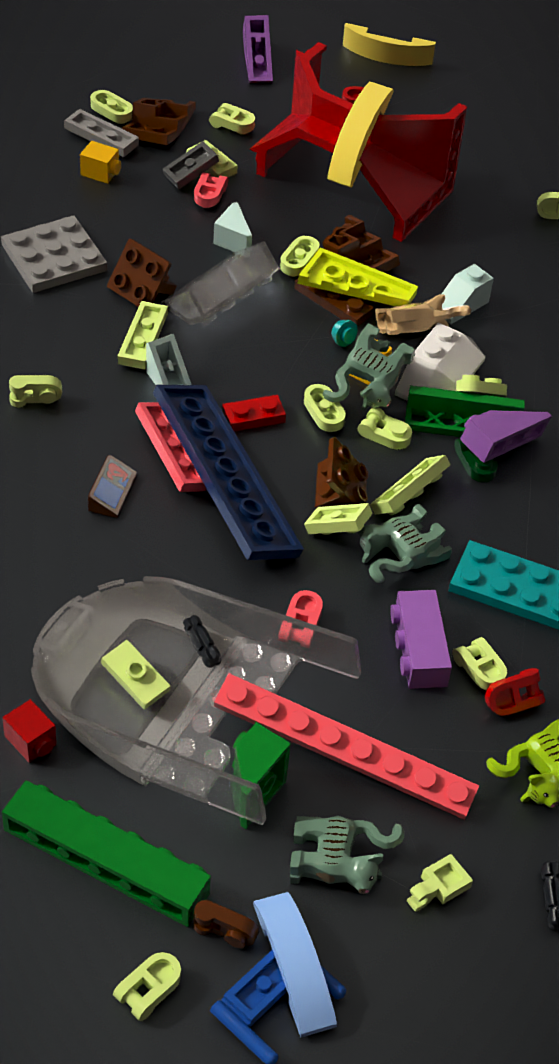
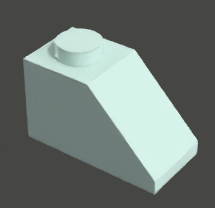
M476 264L455 274L442 292L445 295L442 308L468 305L472 313L489 303L494 278ZM455 316L445 320L453 324L465 316Z

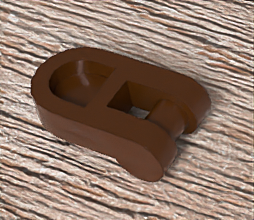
M202 900L195 906L193 926L199 935L217 934L224 937V940L231 946L240 949L245 946H252L255 943L260 928L248 917L209 900Z

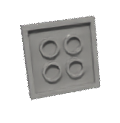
M75 215L1 236V245L32 293L107 271V261Z

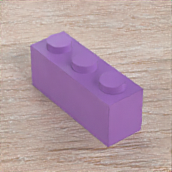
M436 590L398 591L396 604L391 605L392 624H397L398 627L395 633L397 650L402 649L403 654L400 658L401 675L407 676L409 689L448 687L452 665Z

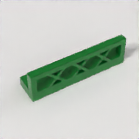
M410 385L405 423L412 428V431L461 437L465 430L464 425L471 416L475 414L480 415L489 410L524 411L525 400ZM412 414L422 415L428 420L424 422L413 421L411 417ZM452 419L456 424L452 426L445 425L441 420Z

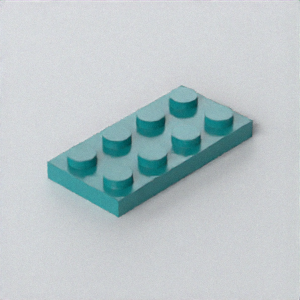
M469 540L452 577L448 591L559 630V570Z

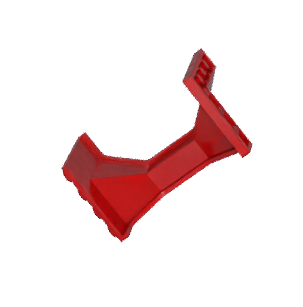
M318 42L305 53L296 50L291 114L249 149L257 153L255 159L257 162L256 174L265 178L268 169L302 139L329 152H334L339 134L353 104L322 90L319 86L322 53L327 50V45ZM458 103L445 114L378 116L359 160L362 163L360 171L393 215L395 221L394 239L402 242L454 191L467 106Z

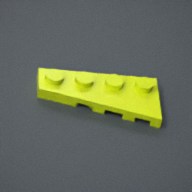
M321 247L299 274L297 284L396 307L410 304L418 290L417 285Z

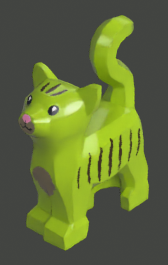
M559 719L552 722L543 731L530 737L525 743L512 747L507 753L506 765H501L492 757L486 761L487 768L491 774L499 778L514 776L520 769V757L526 758L541 773L529 776L530 784L525 794L520 798L521 802L534 800L537 804L547 805L550 808H555L559 804Z

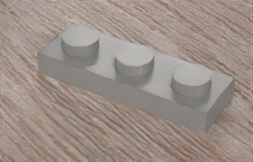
M82 109L77 110L64 120V129L89 141L92 140L119 149V155L125 157L139 145L138 136Z

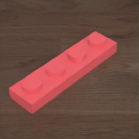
M139 402L135 412L179 492L206 491L207 488L159 403Z

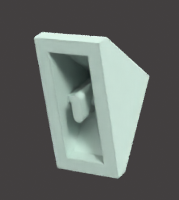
M235 202L214 223L213 244L247 257L251 256L252 234L238 202Z
M174 334L146 343V373L155 385H192Z

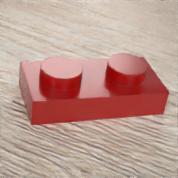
M278 394L222 404V412L233 431L280 424L286 421V413Z

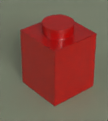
M31 699L2 717L5 737L29 763L39 756L47 755L57 745L55 724Z

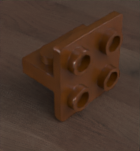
M128 239L107 287L139 307L141 301L154 303L158 293L173 295L177 285L169 281L170 276L168 272L172 265L170 261L136 240Z
M336 437L329 439L328 458L319 462L317 466L315 508L345 504H364L368 499L366 493L368 471L365 465L359 463L353 457L348 447L342 445Z

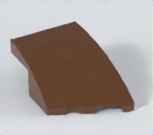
M139 99L133 102L132 122L123 126L122 129L138 136L141 141L168 145L181 134L196 109V102L189 101V103L184 105L166 99Z
M352 215L346 216L345 224L342 227H336L333 233L322 242L324 249L384 273L400 265L399 255L384 249L381 238L365 231L364 221Z

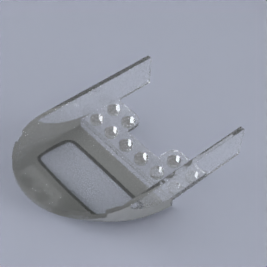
M145 576L143 581L125 583L124 579H119L99 585V591L84 598L78 595L62 606L48 620L37 637L33 648V667H31L36 690L41 700L58 721L104 762L146 787L149 782H152L260 825H263L267 819L261 787L256 783L224 772L231 759L230 749L225 743L210 738L227 713L214 707V701L228 673L272 693L279 691L292 670L301 661L358 679L361 675L359 648L356 638L175 579ZM193 615L200 618L203 623L202 626L206 628L215 643L214 646L217 647L221 654L222 661L219 665H215L212 668L204 665L202 657L199 656L190 640L191 637L184 630L183 621L185 618H190ZM125 640H128L171 686L168 693L145 710L101 664V658Z

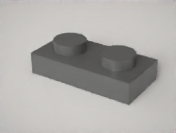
M202 141L162 170L165 177L180 189L201 175L202 172L218 163L219 158Z

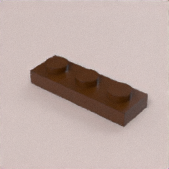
M298 279L295 280V290L340 319L355 322L357 327L373 316L374 307L360 298L297 284Z

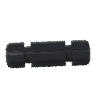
M196 615L185 618L183 621L184 630L191 637L190 640L199 656L202 657L204 665L208 668L219 665L222 661L221 654L217 647L214 646L215 643L206 628L202 626L203 623Z
M547 861L543 863L541 874L542 880L545 882L543 890L546 911L549 913L547 915L548 927L554 931L559 930V862Z

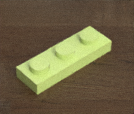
M141 301L119 351L118 364L146 369V343L158 339L168 315V306Z
M446 455L426 458L369 504L374 514L388 513L389 515H394L405 508L404 503L421 495L424 492L423 488L427 484L433 483L443 476L442 472L451 465Z

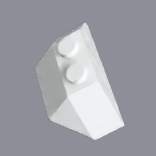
M437 323L415 350L413 361L407 364L395 390V396L407 401L410 385L456 391V381L462 380V375H474L485 361V355L471 337L441 323Z

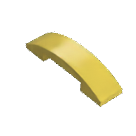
M345 23L343 46L358 55L395 65L426 66L433 64L436 42L414 37L412 42L370 34L367 27Z
M369 81L361 91L343 124L336 142L327 179L329 181L349 188L353 187L362 163L359 161L379 114L384 115L394 92L392 88Z

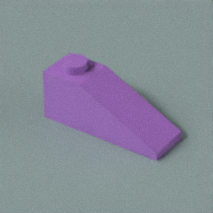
M268 15L245 16L243 42L249 83H273Z
M489 410L480 415L475 414L466 421L464 425L465 430L460 440L485 463L542 436L552 415L549 412Z

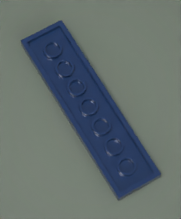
M157 384L153 392L157 402L246 559L299 558L304 548L207 385Z

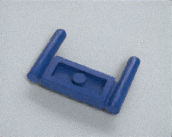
M273 950L230 988L221 1000L215 1002L210 1009V1012L265 1064H276L279 1058L278 1054L250 1027L287 993ZM321 966L329 994L337 1000L342 999L346 995V987Z

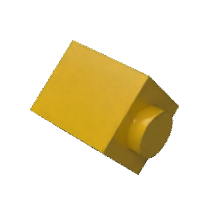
M91 140L80 154V173L82 176L108 184L120 172L121 161L119 160V149Z

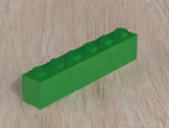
M25 780L2 810L4 831L186 927H189L194 919L196 904L206 900L210 894L211 875L207 874L201 866L194 863L188 864L176 858L170 850L163 847L157 848L145 842L137 833L132 831L126 832L114 826L108 818L95 816L85 811L77 802L72 800L66 801L54 795L44 785H35Z

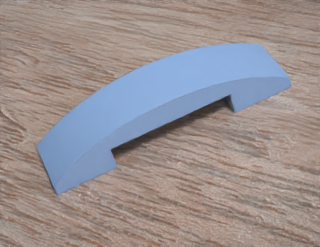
M289 892L254 901L253 905L263 934L269 938L289 994L288 1004L300 1038L337 1027L334 1008L316 950L293 898Z

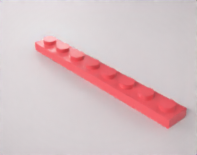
M228 673L214 701V707L249 723L255 724L257 722L280 737L464 820L479 788V785L230 673Z

